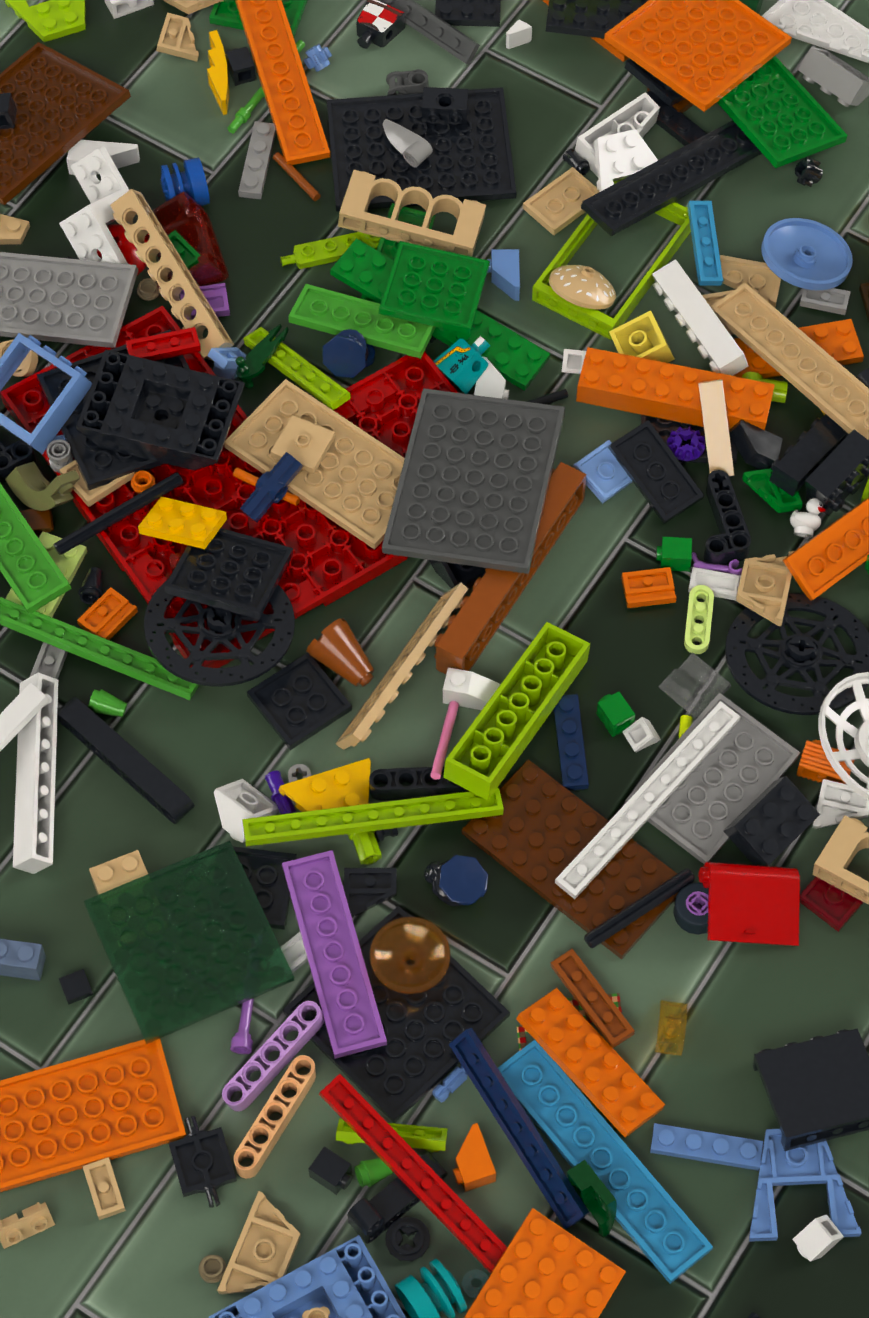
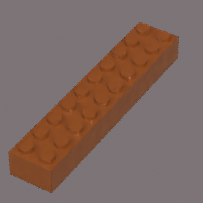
M560 462L556 469H552L529 574L491 568L485 569L486 573L482 578L478 577L475 581L471 595L464 597L458 614H453L447 624L448 629L444 634L440 633L435 641L436 653L434 658L436 659V670L446 674L448 667L465 671L472 669L583 503L586 485L585 473L563 462Z

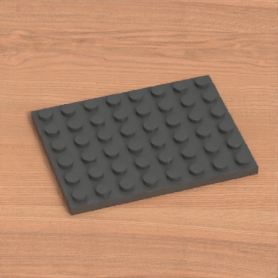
M423 388L382 544V553L529 574L565 416V407Z

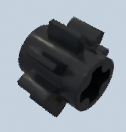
M808 157L805 158V161L798 162L795 167V175L798 176L797 182L812 187V184L818 183L823 174V170L819 168L821 162Z

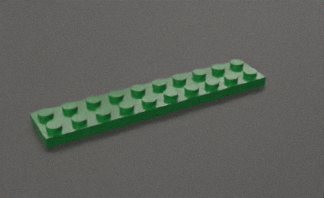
M356 238L330 269V275L380 304L394 260ZM478 310L476 311L470 334L436 327L432 335L450 347L462 338L471 346L481 336L490 344V347L481 356L487 357L505 380L524 391L550 358L549 352Z

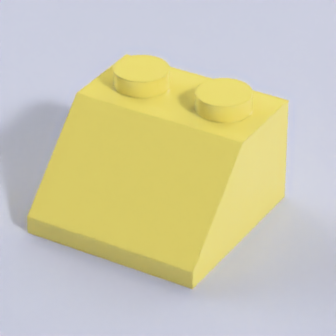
M651 310L609 331L620 354L665 363L675 360Z

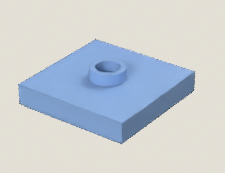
M610 440L573 465V468L586 474V485L602 504L633 482L608 449L612 443Z

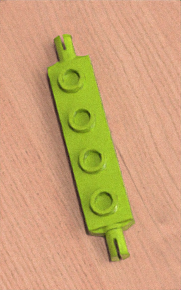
M355 232L295 245L292 255L280 257L281 264L285 266L296 263L299 269L336 262L356 238L377 250L380 237Z

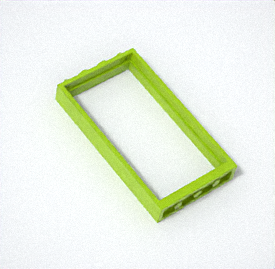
M623 179L616 180V181H613V182H614V184H616L617 182H619V181H621V180H623ZM673 202L655 212V214L681 227L614 318L596 309L580 307L566 301L556 294L549 284L551 272L558 267L567 265L596 227L597 223L588 214L533 285L532 300L612 340L609 331L625 323L655 282L652 273L668 264L690 234L688 208Z

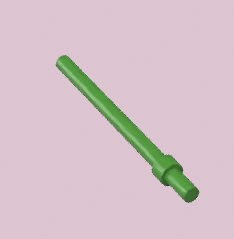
M298 40L296 43L298 53L305 47V43L302 40ZM262 86L244 108L241 107L235 114L236 118L227 127L230 133L234 134L241 124L246 123L251 117V112L265 96Z

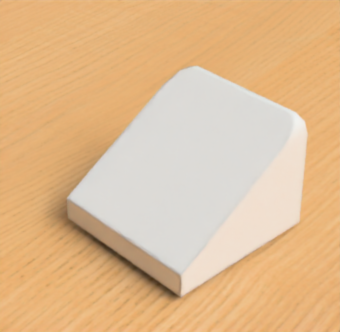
M520 19L506 32V48L508 49L529 43L532 40V27Z
M564 349L561 372L581 374L586 351Z
M641 717L622 731L634 752H638L661 740L651 722L644 717Z

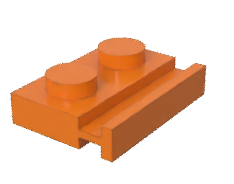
M670 567L622 573L621 579L627 608L676 603L677 597L674 591L675 587Z
M110 587L77 620V623L85 631L110 640L138 612L137 606L129 603V600Z

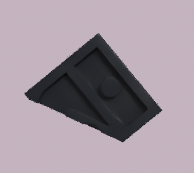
M344 868V892L351 917L397 896V868Z

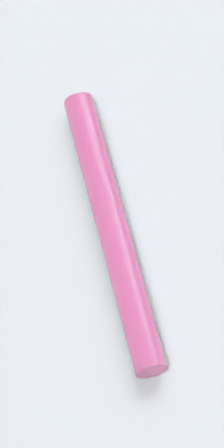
M456 701L449 703L430 775L435 780L440 779L459 708V704Z

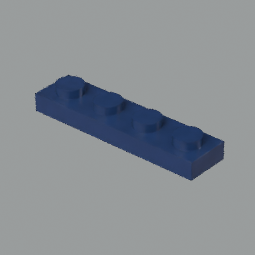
M578 694L563 695L553 709L562 786L568 790L588 789L589 783Z

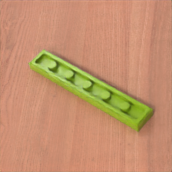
M260 327L243 338L244 344L252 350L269 332ZM283 342L280 343L273 356L268 360L271 365L332 410H335L351 399L350 392Z

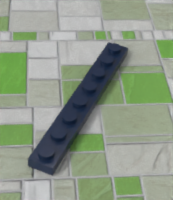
M472 1028L466 1029L449 1046L565 1230L573 1227L587 1216L589 1211Z

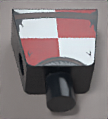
M367 0L356 22L359 46L367 49L372 43L379 47H385L404 30L405 12L379 0Z

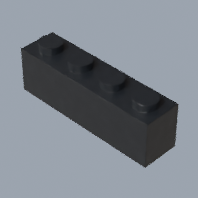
M827 414L821 419L817 417L812 423L808 432L804 431L800 435L795 446L791 444L785 451L784 457L775 460L771 466L773 472L769 481L793 497L805 485V480L848 436V433Z

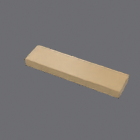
M723 380L700 382L698 386L709 473L715 470H722L728 476H734Z

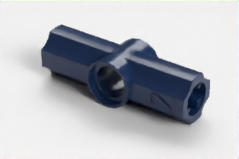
M286 452L270 472H265L258 479L255 491L240 509L254 521L258 522L273 503H278L285 496L289 483L303 468V465Z

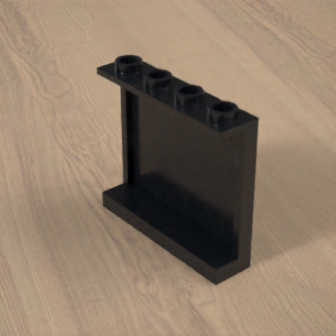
M858 1028L853 1030L844 1029L833 1035L825 1037L816 1036L809 1041L801 1043L792 1042L784 1047L764 1049L754 1054L753 1069L754 1071L758 1070L782 1133L781 1143L784 1151L869 1130V1055Z

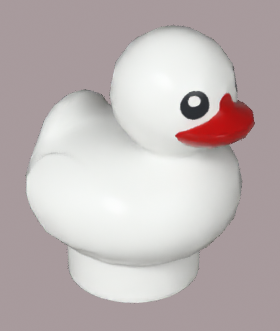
M812 498L807 502L806 509L809 513L798 512V510L792 513L790 523L794 527V535L811 538L814 531L820 527L821 518L818 514L825 512L826 509L823 508V503L817 498Z

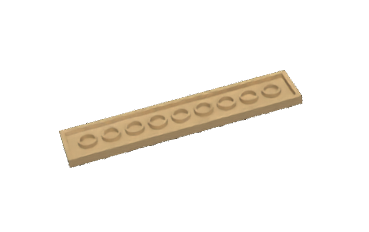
M746 283L742 284L711 306V309L723 325L848 434L855 429L869 440V388Z

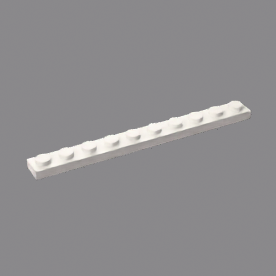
M720 701L555 879V884L572 898L576 899L738 723L740 716Z

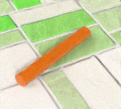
M238 467L233 472L234 477L256 486L259 477ZM288 491L282 498L295 506L300 502L299 496Z

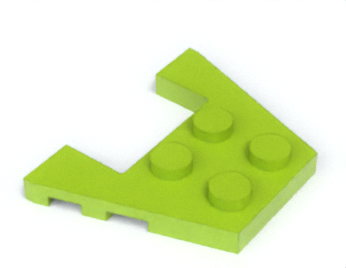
M4 0L5 4L11 7L15 14L22 18L28 24V27L44 42L86 30L85 0H50L30 7L26 0Z

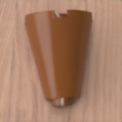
M339 618L321 632L322 635L318 641L314 639L306 651L310 656L357 687L361 684L364 687L374 678L372 675L374 668L344 618Z

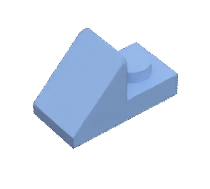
M237 347L211 348L207 356L214 361L213 372L217 376L234 380L237 377L238 365L235 362L236 358L243 357L246 360L245 357L247 355Z

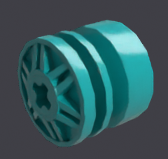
M433 1259L429 1262L431 1272L424 1266L420 1268L422 1283L412 1275H409L395 1284V1290L411 1318H440L439 1313L441 1311L446 1317L455 1318L453 1307L461 1314L467 1310L459 1284L438 1259Z

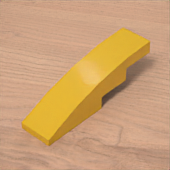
M214 30L209 32L211 50H208V57L211 68L207 69L208 84L222 114L226 115L229 104L228 69L223 44L218 31Z

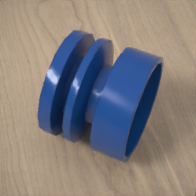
M199 157L184 160V171L180 172L176 163H172L173 174H170L167 165L161 166V186L171 212L178 211V200L182 209H187V198H191L195 207L210 204L208 186Z

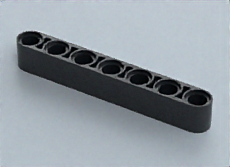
M71 698L57 711L58 721L173 824H177L194 808L195 805L188 795L78 698Z

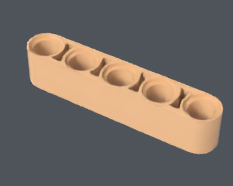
M300 1055L291 1062L236 1150L234 1165L240 1177L247 1179L256 1176L315 1082V1063L309 1056ZM302 1067L310 1069V1072L306 1075H299L297 1073ZM287 1090H294L295 1092H297L296 1095L291 1098H286L283 1096V1093ZM274 1112L282 1114V1117L277 1121L269 1119V1116ZM259 1135L268 1137V1140L263 1144H258L254 1141ZM245 1158L254 1160L253 1164L249 1167L241 1166L240 1162Z

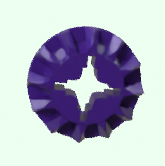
M680 426L678 430L671 432L667 439V446L677 459L692 461L703 454L705 450V437L701 436L699 430H692L690 426L683 429ZM691 439L690 445L686 444L681 447L682 440L687 441Z

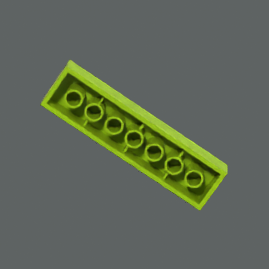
M546 622L446 758L443 778L489 800L587 663L590 643Z

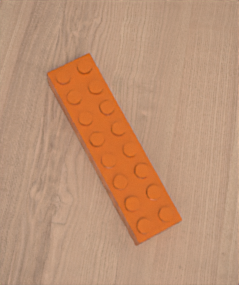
M587 347L577 386L576 402L704 427L698 383L722 379L729 431L740 420L765 430L775 384Z

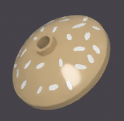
M564 265L554 269L550 274L549 284L554 292L577 306L589 309H606L612 306L616 299V292L612 284L600 272L591 267Z

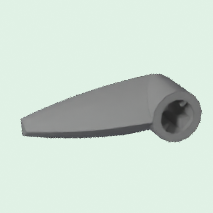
M388 119L384 120L382 125L387 138L412 167H418L433 152L431 145L421 136Z

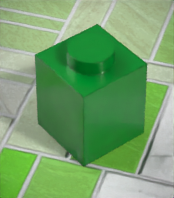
M662 537V545L657 546L656 560L661 561L660 568L670 567L671 571L690 572L692 538Z
M620 692L613 695L607 694L599 700L597 716L612 737L622 733L623 730L634 723L635 713Z

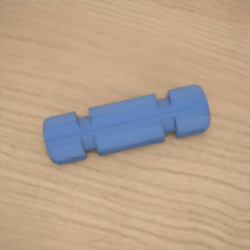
M462 1065L456 1067L442 1081V1085L439 1084L433 1089L432 1094L439 1102H444L449 1097V1093H453L467 1079L468 1074Z

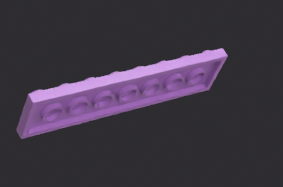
M333 850L283 862L282 868L320 1007L323 1012L334 1058L387 1045Z

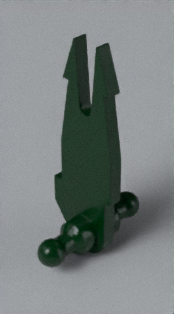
M281 324L269 331V334L245 357L246 360L243 357L236 358L235 362L238 365L237 377L245 383L247 389L253 388L252 378L264 371V365L273 356L282 340H285L289 331L288 327L274 339L282 328Z

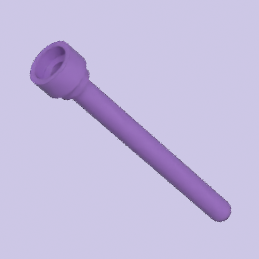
M259 932L254 933L252 936L239 1030L231 1040L230 1050L237 1054H250L252 1052L253 1040L249 1034L263 940V936Z

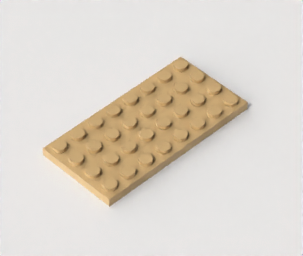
M285 379L225 440L224 447L264 474L267 471L270 472L279 461L271 457L270 451L292 415L334 431L336 437L315 473L313 474L301 469L289 483L288 491L299 496L305 503L373 549H376L385 537L405 458Z

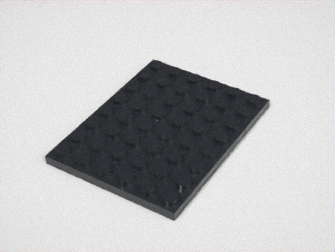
M503 87L468 90L467 124L457 125L422 123L423 93L327 100L336 211L341 209L353 170L376 175L375 180L384 178L395 181L402 191L408 187H421L427 190L433 199L440 195H451L458 198L461 202L464 199L486 201L516 198L517 192ZM388 119L428 141L433 152L418 167H412L387 138L382 125L384 120ZM377 196L371 200L368 209L391 208L392 203L395 204V202L387 196ZM408 204L406 206H418V204Z

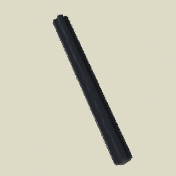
M179 473L170 475L54 543L56 552L59 555L66 553L182 485L184 482Z

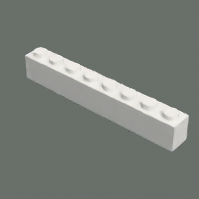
M39 672L22 681L19 689L20 694L31 682L50 700L18 733L13 868L32 874L53 865L58 680Z

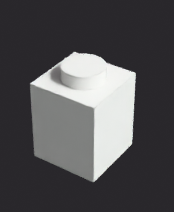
M826 1214L815 1218L793 1238V1241L796 1243L799 1253L811 1262L823 1257L844 1236Z

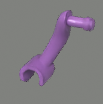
M692 553L693 566L696 568L735 575L742 574V568L738 570L733 569L739 565L737 559L730 561L729 566L699 561L696 553Z

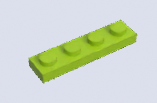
M339 1118L336 1141H343L346 1144L365 1143L342 1118ZM388 1123L411 1148L425 1149L428 1152L445 1151L448 1128Z

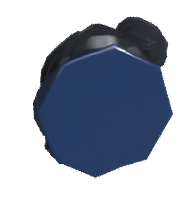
M343 330L323 346V364L334 376L354 378L366 367L368 348L363 335L357 330Z
M455 855L443 863L439 861L431 862L425 869L424 877L428 883L432 884L433 894L450 906L471 905L480 897H483L487 891L488 873L474 857Z

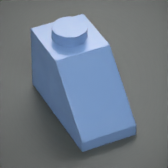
M491 249V259H487L490 261L487 273H491V282L514 301H519V249Z

